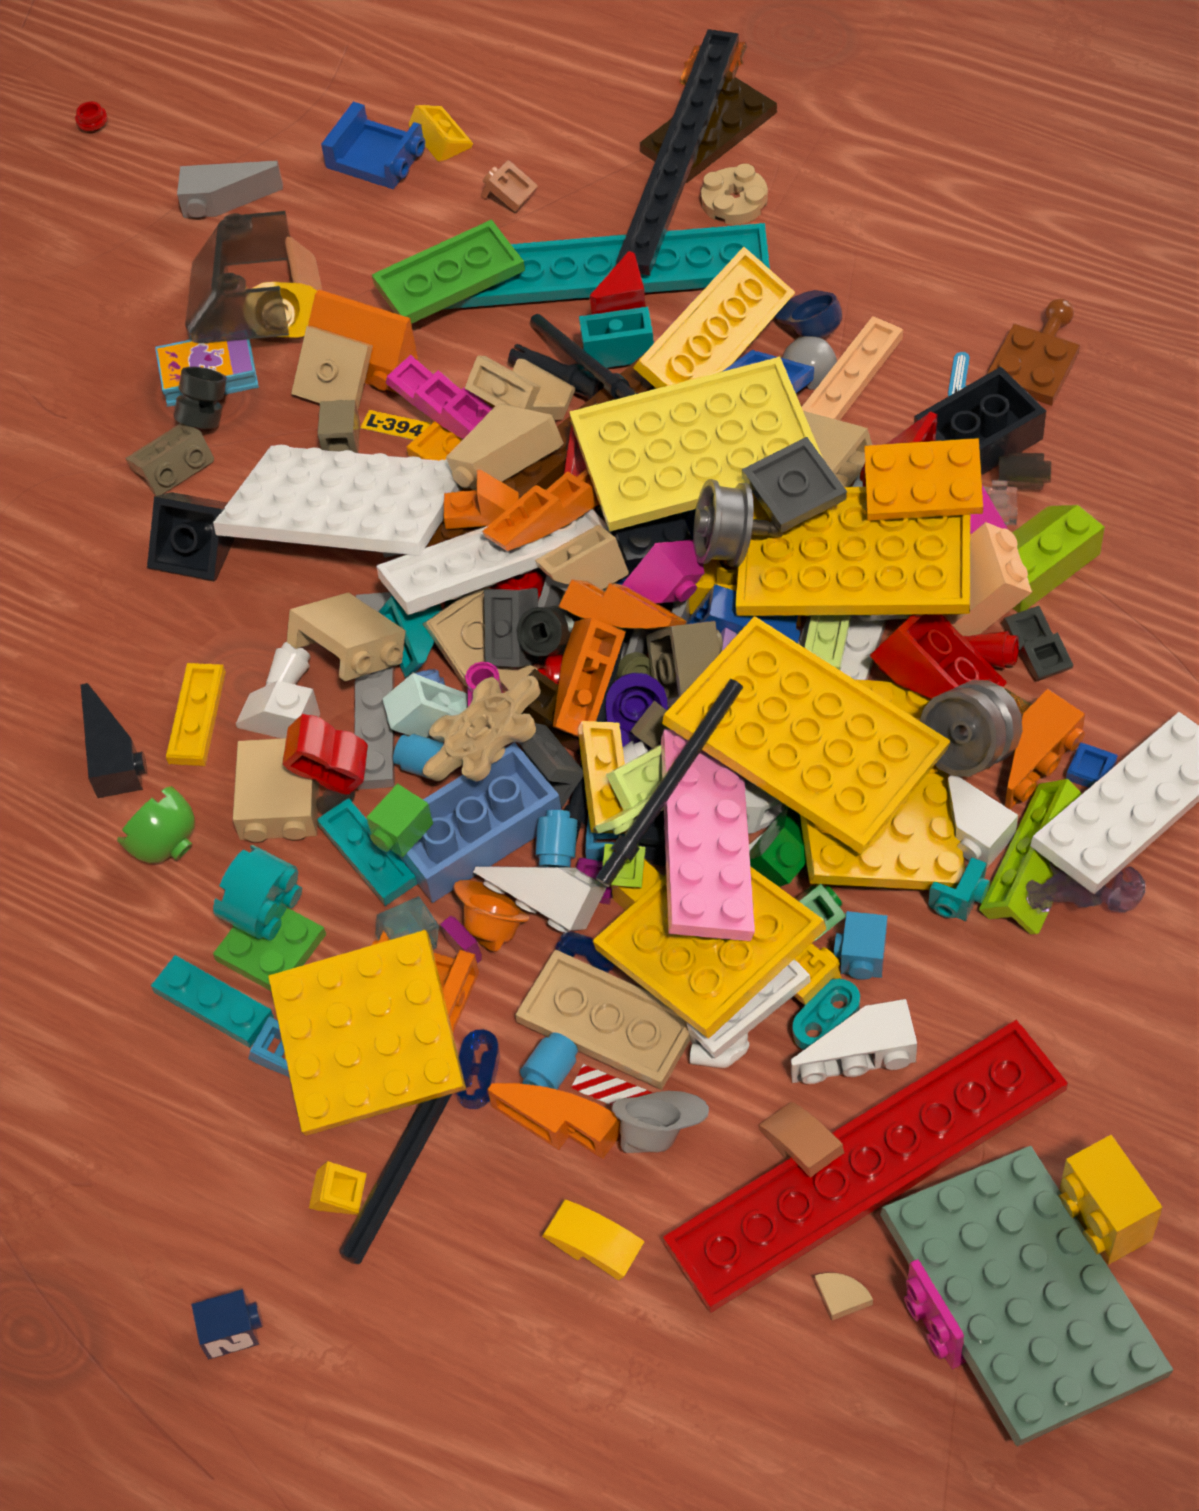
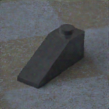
M88 683L80 684L88 779L97 798L143 790L141 775L147 774V764L143 751H136L129 734Z

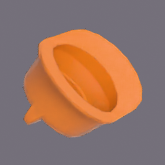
M460 880L454 884L453 889L456 895L464 903L463 926L472 936L476 937L481 945L493 952L498 951L504 942H509L514 938L521 922L529 920V916L521 911L511 898L506 894L497 893L489 889L482 882Z

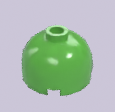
M172 786L162 790L166 797L160 802H157L153 797L146 802L122 829L127 837L117 838V842L139 861L149 864L161 863L171 856L175 860H179L193 845L188 840L195 829V817L192 808Z

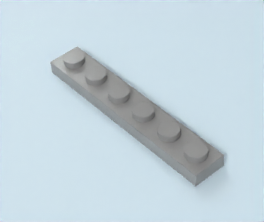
M390 592L356 595V598L379 612L393 595ZM395 666L355 678V735L368 744L364 782L356 788L357 790L395 787V764L393 762L395 730L390 728L387 721V713L382 699L395 688Z

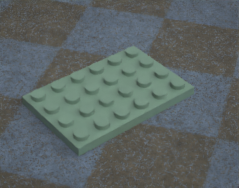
M1032 1146L1023 1148L886 1205L880 1213L908 1263L919 1259L964 1334L962 1355L1017 1447L1168 1378L1174 1370L1100 1254L1096 1255L1084 1237L1083 1231L1085 1230L1077 1217L1071 1218L1062 1205V1201L1058 1196L1062 1193Z

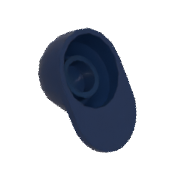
M812 290L789 299L775 316L777 321L791 325L800 337L824 338L839 327L842 321V308L835 294Z

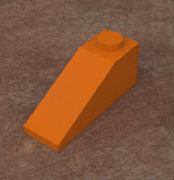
M595 618L575 621L562 660L553 720L554 728L579 737L578 727L582 721H596L626 633L625 631Z

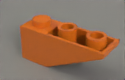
M1049 689L1023 713V732L1018 747L1015 749L1007 786L1005 807L1009 810L1019 800L1025 802L1034 792L1039 779L1043 775L1050 776L1060 764L1062 755L1068 749L1074 751L1085 736L1083 731L1085 713Z

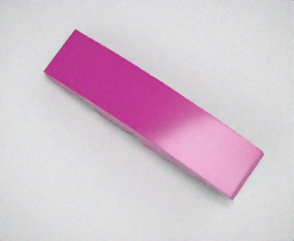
M412 355L407 357L386 378V384L409 403L462 439L493 409L483 399L468 391L465 387L461 390L439 370L434 374L431 373Z

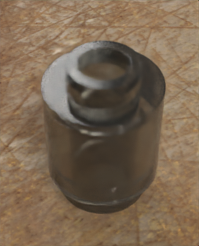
M1009 453V456H999V485L1008 486V489L1043 490V483L1051 482V461L1044 460V453Z

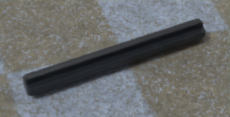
M452 1094L419 1103L339 1249V1253L344 1260L356 1265L362 1262Z

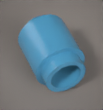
M411 734L410 736L402 735L395 746L393 762L400 765L403 771L428 778L423 773V767L431 757L441 750L444 743L417 734Z
M546 810V816L538 817L535 856L539 857L540 867H571V859H575L578 820L570 818L569 811Z
M556 1032L551 1033L549 1037L542 1038L520 1069V1074L524 1079L523 1084L545 1086L558 1090L576 1064L575 1056L578 1053V1048L574 1042Z

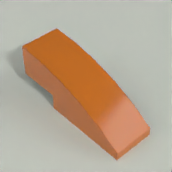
M572 579L558 606L585 619L595 618L611 626L622 628L662 630L670 626L685 625L686 620L629 587L609 583L606 591L588 581Z
M492 1083L487 1089L492 1108L557 1150H560L566 1140L570 1138L604 1159L621 1136L620 1119L612 1111L575 1094L545 1086L520 1083Z

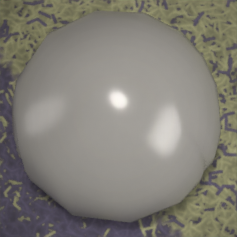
M805 336L797 338L785 349L782 357L814 367V379L807 385L810 390L816 389L837 362L836 355L831 346L820 337Z

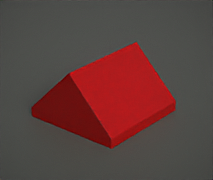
M628 251L590 294L592 314L646 307L644 286L635 253Z

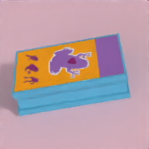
M247 328L155 347L163 394H165L167 407L174 406L176 398L183 395L178 387L181 370L184 367H204L224 374L227 377L224 395L259 388Z

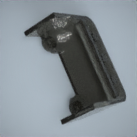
M286 211L244 215L233 213L225 216L219 222L192 262L185 320L187 335L192 342L212 343L289 335L280 286L247 289L246 280L242 276L228 273V265L288 260L285 240L286 237L291 236Z

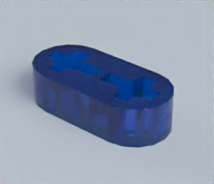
M480 1029L474 1030L464 1037L459 1054L466 1088L471 1087L474 1075L478 1076L480 1088L475 1090L474 1095H468L467 1090L455 1093L458 1102L468 1109L482 1108L490 1101L487 1089L496 1081L500 1061V1048L496 1036L490 1031ZM480 1044H486L488 1051L483 1052L481 1063H476L474 1050H478Z

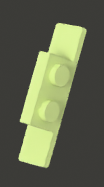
M661 744L606 774L623 811L596 825L595 828L598 834L611 829L615 835L628 830L635 821L634 818L639 815L663 779Z

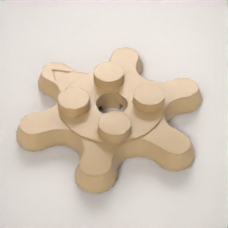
M527 676L505 693H501L499 682L494 677L481 681L473 691V700L469 707L458 715H445L436 720L429 730L430 736L439 742H443L444 745L436 755L426 762L423 767L424 775L435 781H441L456 768L463 765L462 774L466 778L475 782L483 780L490 773L491 764L497 762L504 755L505 745L512 742H525L535 734L536 726L534 719L530 714L521 713L540 694L537 679L534 676Z

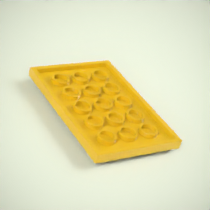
M844 487L847 491L845 501L784 531L782 537L751 534L746 557L738 567L737 616L970 614L971 514L868 521L866 487ZM752 494L754 506L753 519L771 522L772 520L754 494Z
M755 616L664 714L662 724L689 740L728 681L733 679L743 686L742 691L702 750L860 854L865 851L947 751L950 740Z
M854 679L919 721L923 709L932 700L895 682ZM934 765L862 854L800 814L809 882L811 884L930 890L933 882H938L956 889L966 868L963 851L957 847L961 841L955 837L947 792L948 773Z

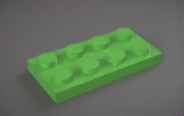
M491 219L372 274L375 287L393 312L410 318L412 324L524 272L525 266L523 259Z

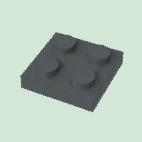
M808 437L742 469V479L750 486L752 493L781 533L845 501L847 498L846 489Z

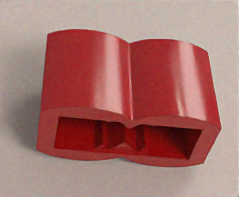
M301 714L288 727L282 764L296 775L316 779L318 783L331 791L349 795L364 782L368 744L350 731L335 730L332 725L318 716Z

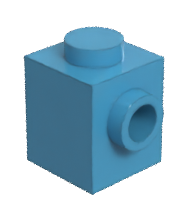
M846 912L844 934L836 933L834 955L837 958H841V974H848L853 978L862 980L872 977L882 978L888 915Z

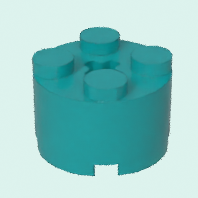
M250 845L251 852L243 849L225 872L219 887L225 889L222 901L215 898L213 913L217 918L258 939L265 938L271 941L281 927V917L287 907L293 908L297 904L303 888L297 885L299 871L296 866L255 845Z

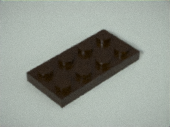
M728 74L686 183L777 113V103L732 74ZM672 118L640 142V152L654 162L657 159Z

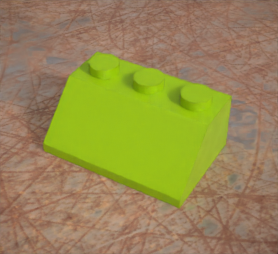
M1079 505L1047 506L1012 532L1017 539V549L1021 561L1027 569V579L1032 591L1030 595L1013 607V609L1017 613L1027 610L1100 555L1105 526Z

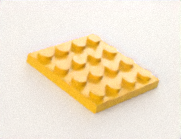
M751 866L755 929L751 941L669 934L666 875L593 940L594 946L599 953L708 1039L826 930L824 919Z
M426 930L268 976L300 1127L304 1135H311L466 1090L430 937Z

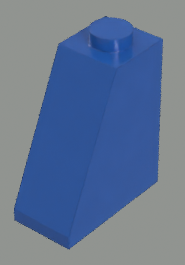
M714 584L690 616L687 624L715 621L716 629L720 633L725 628H728L738 634L754 616H737V592ZM798 615L755 616L798 643L800 630L796 629Z

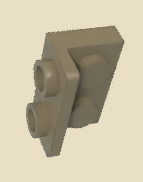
M182 423L125 458L131 470L146 479L153 494L156 496L164 494L214 461V457L201 431Z

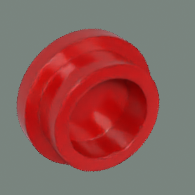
M88 101L82 103L76 110L75 121L82 130L96 131L107 122L106 110L97 102Z

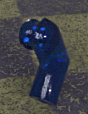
M570 931L560 936L561 940L555 944L556 950L571 957H574L575 954L584 956L591 966L606 973L610 972L614 967L610 960L596 950L593 943L595 938Z

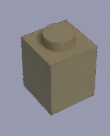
M355 400L320 401L318 438L321 449L338 452L349 450L358 453L360 419Z

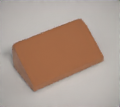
M286 237L285 245L293 283L309 285L315 290H322L315 256L292 237Z

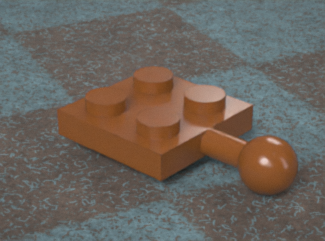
M1055 299L1048 304L1045 312L1048 321L1042 332L1013 324L988 371L990 373L1002 367L1036 401L1051 406L1054 404L1079 355L1080 349L1079 344L1055 337L1059 328L1069 324L1074 315L1073 306L1065 299Z

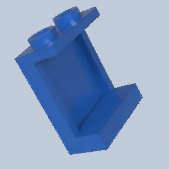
M353 101L321 143L326 168L394 190L399 181L406 177L410 166L416 158L422 155L426 142L425 138H423L421 124L414 122L406 132L368 120L365 105Z

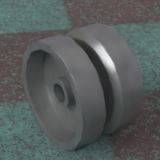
M971 680L932 698L923 709L920 722L950 740L947 751L935 765L938 769L953 776L969 777L1008 758L1018 747L1023 732L1021 713L1014 698L1003 687L988 680Z

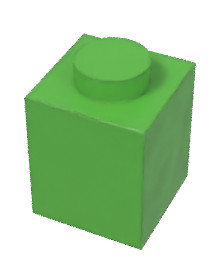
M398 783L366 817L371 832L370 838L373 843L385 852L392 850L402 858L433 825L429 804Z

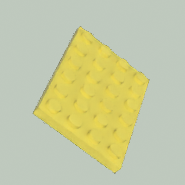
M780 357L569 412L570 421L609 532L696 509L701 489L708 479L717 480L720 486L735 488L738 483H745L742 479L743 468L805 437H808L821 455Z

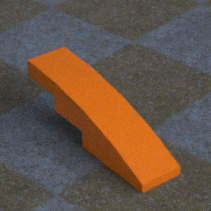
M588 469L578 477L567 471L547 490L535 485L482 531L483 535L506 551L539 540L570 524L600 504Z

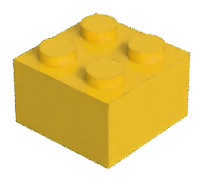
M1112 1135L1066 1159L1060 1185V1192L1062 1194L1058 1196L1071 1218L1077 1217L1085 1230L1083 1235L1096 1255L1100 1254L1107 1265L1152 1241L1163 1207Z

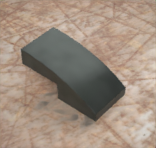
M1040 606L1004 618L1002 624L1005 630L1009 631L1010 635L1018 636V654L1037 681L1073 668L1074 665L1058 632L1052 633Z

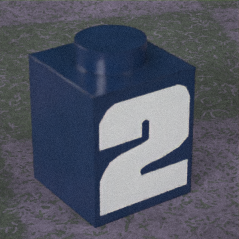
M243 1289L191 1304L199 1345L208 1360L260 1345L256 1330L263 1327L260 1309L257 1302H249Z

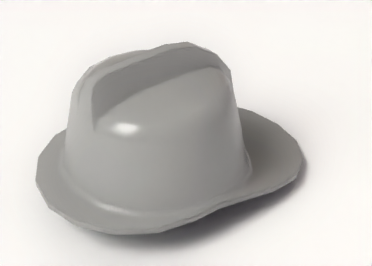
M663 1091L635 1098L618 1099L613 1103L612 1111L620 1119L622 1150L626 1153L664 1152L673 1145L681 1129L699 1124L708 1117L709 1107L703 1099L696 1095L681 1091Z

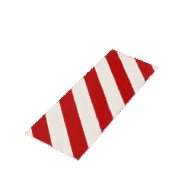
M585 1064L582 1065L571 1086L573 1090L612 1106L618 1099L635 1098L653 1093Z

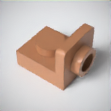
M507 160L500 169L494 166L484 177L483 182L486 186L481 196L486 200L493 193L516 212L532 196L538 185Z

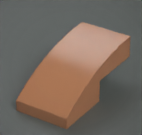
M790 1102L759 1124V1130L784 1157L790 1155L809 1177H812L844 1154L843 1144L821 1122L794 1102Z

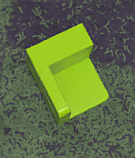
M605 844L603 866L613 853L611 851L613 844ZM639 847L640 850L632 862L625 863L611 885L642 888L646 847Z

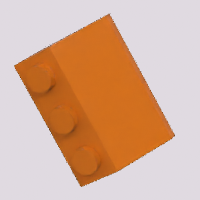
M320 289L317 290L308 326H314L373 345L364 383L373 385L380 390L397 393L386 384L387 376L410 355L418 361L410 318Z

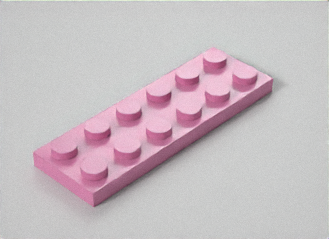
M664 729L661 738L662 778H664L688 742L687 739L673 730ZM701 750L664 805L669 934L751 941L755 929L745 780L743 776Z

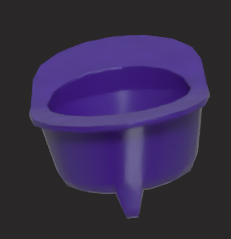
M630 673L621 676L611 685L607 692V722L619 723L622 747L631 741L634 744L642 741L631 732V729L653 701H656L668 710L664 687L657 679L648 674ZM644 743L648 751L652 749L650 746Z

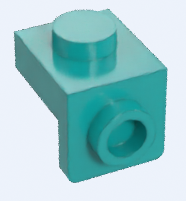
M971 857L956 889L933 882L929 893V907L935 909L938 914L946 918H958L967 921L975 902L982 903L989 889L990 881L985 879L987 863Z

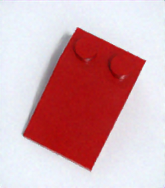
M912 614L869 655L877 663L881 672L888 675L896 684L930 699L971 680H988L1001 687L1007 684V681L942 614Z

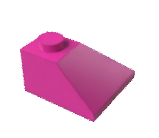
M693 540L655 543L622 585L629 587L655 603L683 602L696 591V583L704 575L703 563L697 562Z

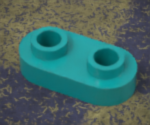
M845 979L830 980L795 1016L793 1020V1039L799 1048L805 1050L859 1011L860 992L852 982ZM836 1001H842L846 1006L844 1008H835L832 1004ZM810 1030H817L820 1032V1035L818 1037H809L806 1033Z

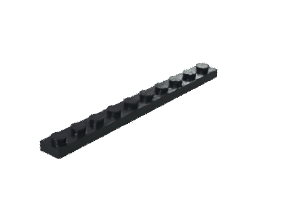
M707 29L616 260L617 264L628 251L635 253L640 274L651 275L739 45L738 33Z

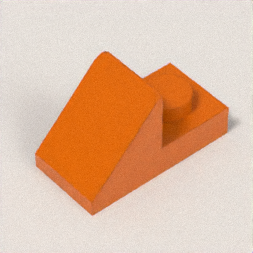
M477 470V490L444 493L445 528L489 526L519 500V492L486 472Z

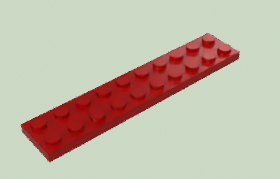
M1016 1019L832 1132L843 1144L844 1154L812 1177H809L791 1157L663 1236V1243L709 1312L712 1313L1067 1090L1068 1082Z

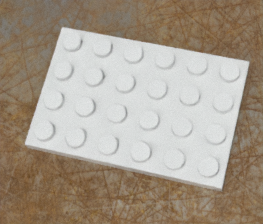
M287 445L270 446L213 524L216 535L420 556L444 519V493L459 492L463 487L458 485L453 479L447 459L437 461L421 459L415 456L404 458L387 456L382 453L371 455L354 453L349 450L338 452L321 450L315 447L305 449L289 447Z

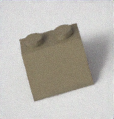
M715 621L670 626L646 635L651 675L664 687L668 708L681 697L722 652L723 640L721 633L716 629Z

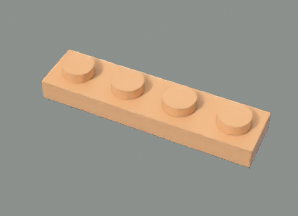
M872 316L804 403L802 410L841 420L903 339V329Z

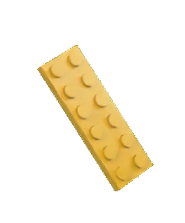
M743 247L639 359L633 368L656 389L722 372L736 361L795 294V291Z

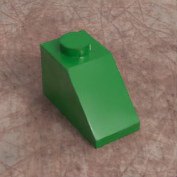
M785 806L749 851L750 866L778 887L790 884L807 862L800 816L788 806Z

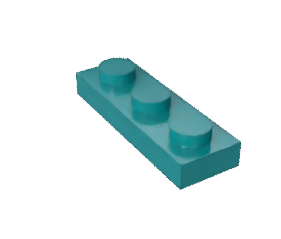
M349 798L317 819L319 828L385 906L417 885L416 876L392 850L385 852L373 843L370 838L371 832L367 819Z
M174 955L151 984L153 992L249 1048L255 1043L268 1017H274L270 1008Z

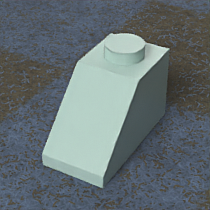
M414 673L382 698L390 728L409 736L417 734L429 737V730L436 720L445 715H458L468 707L467 693Z

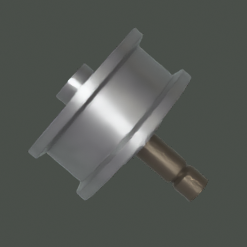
M708 479L704 483L697 502L693 531L694 551L698 563L707 564L711 559L726 560L731 567H739L746 557L751 534L782 537L783 532L781 533L773 521L753 519V495L747 483H738L735 488L720 486L718 481Z

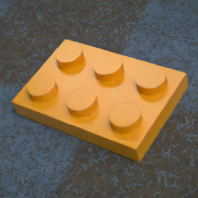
M979 438L864 446L868 521L983 514Z

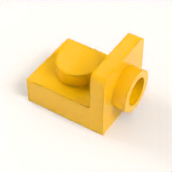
M811 943L795 958L810 975L811 980L809 984L794 995L804 1005L830 980L842 979L838 968L840 965L839 960L825 947L819 950Z

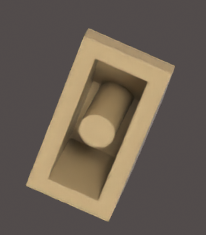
M600 524L535 560L537 566L553 581L568 585L574 579L588 581L600 589H606L609 583L616 584L618 580L629 574L616 538Z

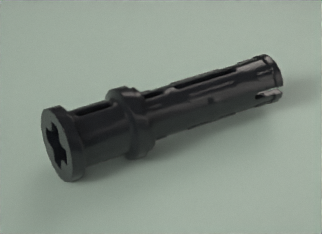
M515 344L514 348L510 350L508 357L510 365L515 366L517 359H525L574 386V394H580L587 397L588 400L604 388L603 383L578 363L564 364L520 344Z

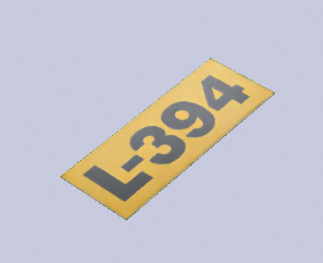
M369 410L360 428L414 440L431 423Z

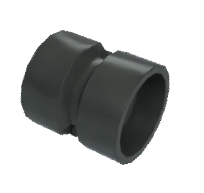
M184 367L181 370L178 387L183 395L176 398L174 419L191 427L216 428L219 425L222 409L218 400L224 397L227 377L218 371L204 367Z
M558 606L531 608L519 620L517 627L518 640L522 648L534 656L564 654L574 623L581 620V618Z

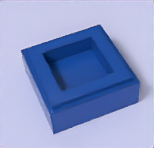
M1080 742L1067 771L1066 779L1090 788L1115 767L1118 755Z

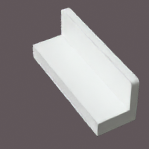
M794 959L709 1039L687 1023L691 1042L703 1045L716 1059L811 982L810 975Z

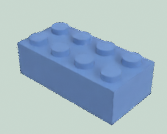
M514 742L505 748V753L501 759L491 764L490 773L483 780L475 782L461 775L423 799L429 804L433 825L403 858L399 857L416 876L417 884L433 903L454 890L455 882L469 880L477 874L473 872L475 867L491 866L537 837L538 817L546 816V810H561L559 794Z

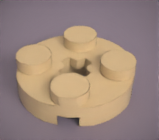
M740 164L737 167L724 168L716 172H709L704 176V184L701 189L702 207L704 212L714 220L715 216L725 219V224L738 225L748 223L756 219L761 214V209L764 205H767V184L750 164ZM737 193L740 194V197L734 198L730 194Z

